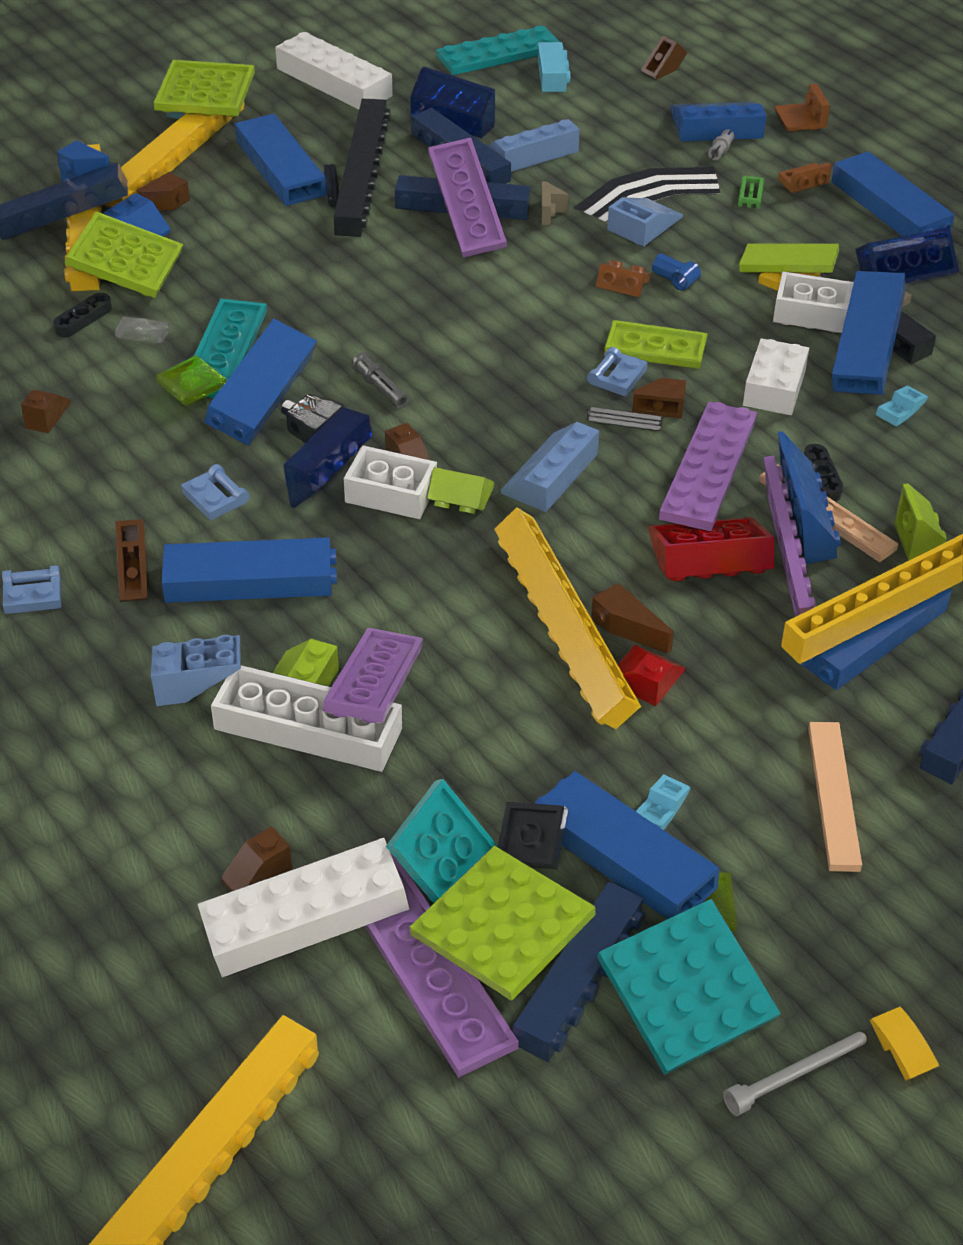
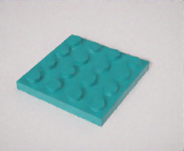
M712 899L600 951L597 955L599 962L664 1075L778 1018L781 1014Z

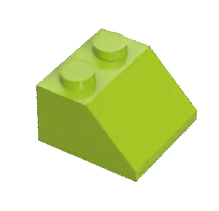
M434 467L427 499L435 501L434 506L449 509L450 504L460 506L459 511L475 514L476 509L484 510L495 482L485 477Z
M903 484L894 525L908 560H911L945 543L946 533L941 530L938 514L933 511L930 502L911 485Z
M309 639L287 650L273 673L329 687L339 671L338 648L332 644Z

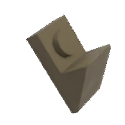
M543 181L541 185V225L550 226L551 217H555V213L568 212L569 196L561 189Z

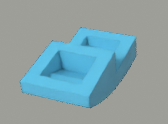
M907 385L895 391L891 401L878 406L876 416L894 426H898L917 412L927 401L928 396Z
M663 774L650 788L648 799L636 812L664 830L687 797L690 786Z

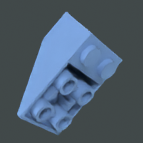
M622 197L609 206L607 230L644 247L680 220L683 214L647 198Z
M221 635L217 638L205 640L195 638L188 642H164L157 646H152L151 680L156 706L186 703L241 669L240 635Z

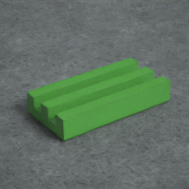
M742 176L738 201L739 207L746 203L748 208L755 204L756 208L760 209L764 178ZM746 182H750L748 197H744ZM755 183H759L757 198H753Z

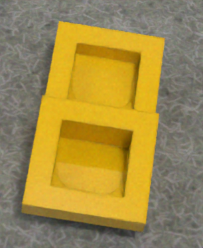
M901 1007L870 1019L884 1051L891 1050L905 1081L939 1066L921 1032Z

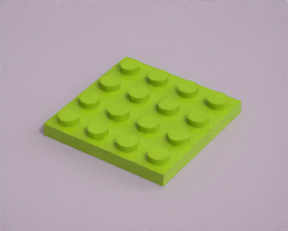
M172 60L154 100V110L165 113L183 112L184 114L200 113L208 116L214 114L227 117L238 116L255 73L254 65Z
M96 211L66 256L65 265L73 267L75 270L92 274L99 279L116 283L121 287L140 292L142 295L155 298L178 259L183 244Z
M493 846L409 928L411 936L512 1001L596 915L595 906L496 846Z

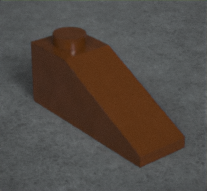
M143 519L115 521L120 602L148 600V553L146 528Z
M617 583L593 597L591 617L596 624L601 625L606 631L665 653L672 651L674 631L622 585Z

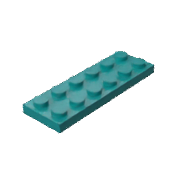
M539 25L531 29H520L513 33H502L490 38L483 37L476 41H465L458 45H447L444 48L436 49V57L452 75L537 57L538 43L559 42V40L545 26Z
M220 298L180 385L181 394L215 398L252 348L267 313V304Z

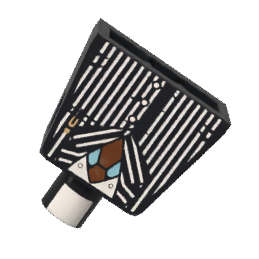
M305 395L297 403L286 400L281 407V413L286 415L288 432L315 450L345 425L344 404L315 395Z

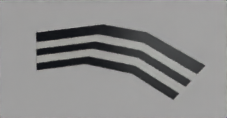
M714 167L649 168L611 179L573 208L608 223L609 206L622 197L647 198L656 201L677 194L721 193Z

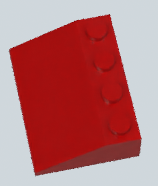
M753 517L716 520L712 531L677 523L648 526V532L660 571L669 580L681 581L685 579V576L710 578L712 574L719 573L725 576H736L742 571L760 574L764 573L766 569H774V536Z

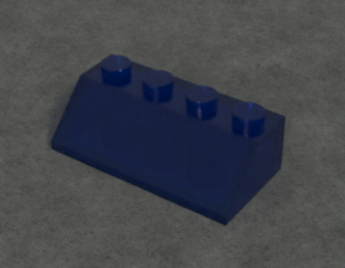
M425 66L421 68L410 96L411 115L433 108L470 135L483 138L495 127V89Z
M950 227L867 243L855 249L860 271L905 273V284L959 272Z
M343 407L283 465L290 507L296 508L311 497L355 455L362 445L370 440L372 428L369 415Z

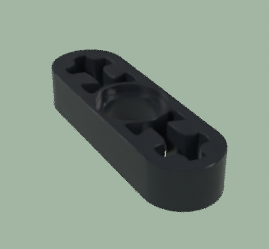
M95 293L56 317L53 321L56 335L70 337L112 310L110 296L106 293Z
M820 444L807 445L804 449V455L811 461L814 472L825 471L829 473L827 475L820 474L822 481L821 492L825 491L827 497L835 502L839 501L842 496L843 483L827 449Z

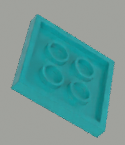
M440 779L432 784L386 845V848L434 904L493 846L498 847V845L445 780Z

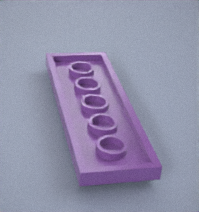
M467 138L429 147L428 153L462 257L507 247V241L472 139Z
M367 628L325 697L323 711L332 713L337 717L349 716L362 719L367 723H383L422 649L423 638Z

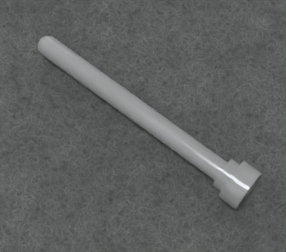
M856 1032L750 1086L736 1084L724 1090L723 1097L727 1108L734 1116H739L749 1111L751 1105L755 1103V1099L864 1045L867 1040L866 1035L862 1032Z

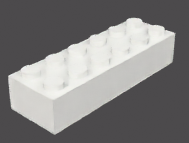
M307 32L299 33L290 40H286L284 43L276 46L278 70L357 109L360 108L362 98L386 100L392 97L391 73Z
M241 666V669L225 679L211 704L214 730L382 772L402 730L401 704L393 703L383 723H367L362 719L349 716L337 717L332 713L323 711L324 699L331 687Z
M381 838L199 903L200 914L221 976L225 977L409 910L404 886L390 851L386 848L385 839Z

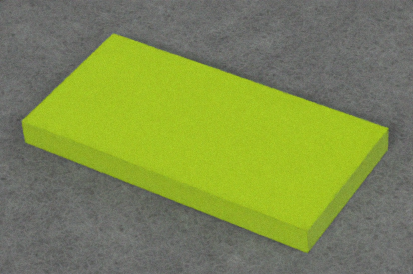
M747 244L739 264L740 272L832 273L839 253V244Z
M613 320L604 356L610 347H616L622 354L636 357L646 362L700 369L708 333Z

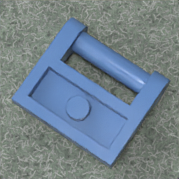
M610 347L605 352V358L597 368L589 372L587 381L593 386L627 396L646 372L648 362L622 354L616 347ZM612 363L617 365L608 377L603 376Z
M219 464L211 466L208 472L181 484L182 493L210 521L245 504L250 498L249 492L244 488H239L225 474V470ZM219 482L232 496L227 498L214 483Z
M59 565L50 566V569L12 573L11 570L2 571L3 609L5 614L61 608V574ZM51 580V582H43V583H34V584H25V585H15V586H13V584H15V583H25V582Z

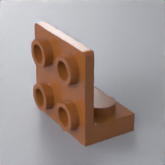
M809 84L808 93L805 94V103L775 106V112L786 131L817 130L818 128L827 127L830 104L818 84Z

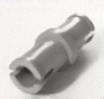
M729 129L724 130L713 141V146L708 151L710 158L715 155L712 160H719L722 154L728 151L730 143L735 137L733 132L728 135Z

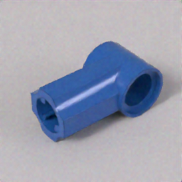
M662 253L656 256L652 264V271L671 280L673 286L681 291L687 289L701 277V270L696 263L689 261L684 264Z

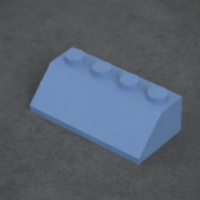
M569 119L561 120L554 124L543 125L537 129L505 136L502 139L493 141L488 147L511 162L512 172L579 152L580 129Z
M575 422L554 432L501 489V494L547 512L598 455L599 430Z

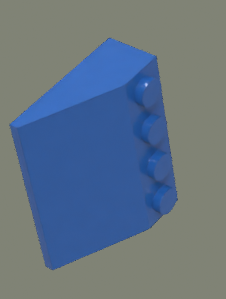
M759 103L677 104L670 107L680 142L715 140L726 129L730 130L728 135L731 132L734 133V139L764 138L766 113L763 105Z
M783 431L778 432L779 459L784 476V481H781V484L786 483L788 499L785 500L786 502H791L793 513L791 520L795 519L797 538L800 539L805 564L837 558V547L841 546V540L838 530L833 531L832 528L835 526L833 513L826 509L828 507L826 492H821L820 490L822 488L820 473L814 472L811 461Z

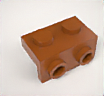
M812 163L779 172L778 181L791 193L829 183L832 165L830 163L820 165Z
M609 260V263L600 264L596 287L639 297L641 296L643 284L650 280L651 273L645 272V267L631 265V268L623 267V262Z

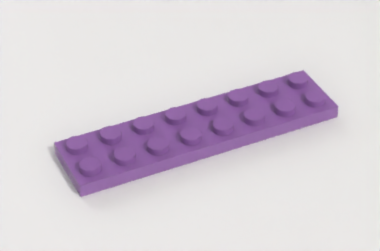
M708 402L660 509L659 520L712 531L756 422L757 412L744 407L727 406L720 402Z
M774 456L764 457L767 498L796 617L815 608L816 605L814 597H808V594H811V584L809 577L803 576V574H807L805 559L798 556L802 555L801 543L799 538L794 539V536H797L795 519H789L793 517L791 502H785V499H788L786 483L781 484V481H784L782 466L776 465Z
M391 854L405 889L409 910L365 925L364 927L459 1078L517 1050L519 1041L476 977L411 936L409 927L430 906L410 875Z

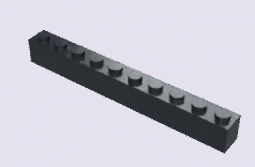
M361 99L334 212L335 236L361 237L363 228H367L370 203L373 202V191H375L376 179L378 178V167L381 164L383 144L386 141L388 121H390L391 109L387 108V100Z

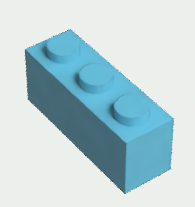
M562 42L538 43V68L542 92H566L567 83H570L571 78L567 50H563Z

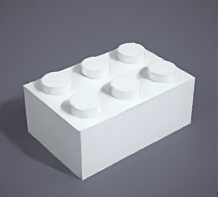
M783 272L776 298L773 322L783 325L801 326L807 329L814 328L833 333H842L854 282Z
M761 338L746 381L743 406L792 415L806 371L809 347Z
M362 445L344 477L345 502L420 519L430 499H427L433 468H437V462Z

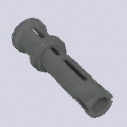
M367 352L359 353L353 359L352 369L357 373H361L368 384H374L397 408L401 409L408 404V395L400 390L384 374L383 367L380 364L374 363Z

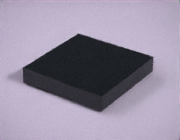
M506 802L497 848L531 868L557 870L568 809L560 805Z

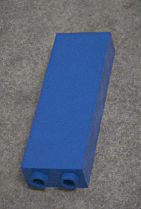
M275 114L235 123L237 144L285 206L326 196L325 176Z
M869 151L834 163L831 182L915 246L951 233L955 214Z
M856 271L832 373L833 392L883 395L905 296V273Z
M273 318L209 404L204 423L249 446L311 359L317 340Z
M330 538L164 544L162 570L165 603L331 596L332 584H337L336 567L331 568V565H336V548L330 549Z
M948 588L800 665L807 668L819 677L821 681L837 691L945 612L952 590Z
M576 771L566 779L560 780L555 788L545 796L539 797L535 804L565 806L568 809L562 846L620 887L643 897V903L666 919H670L701 904L718 888V866Z

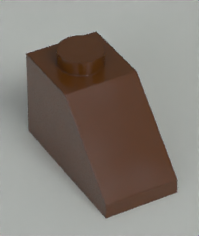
M662 35L641 71L657 80L676 71L688 52L677 42Z
M171 172L136 190L137 194L151 200L158 210H174L190 201L188 181Z
M660 378L634 390L632 412L682 419L687 380Z
M32 389L21 404L25 428L49 433L70 405V399Z
M407 422L385 431V451L429 460L421 437Z
M272 826L244 843L221 877L222 882L233 892L292 870L290 845Z

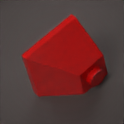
M636 644L618 664L634 695L653 706L659 704L685 670V667Z

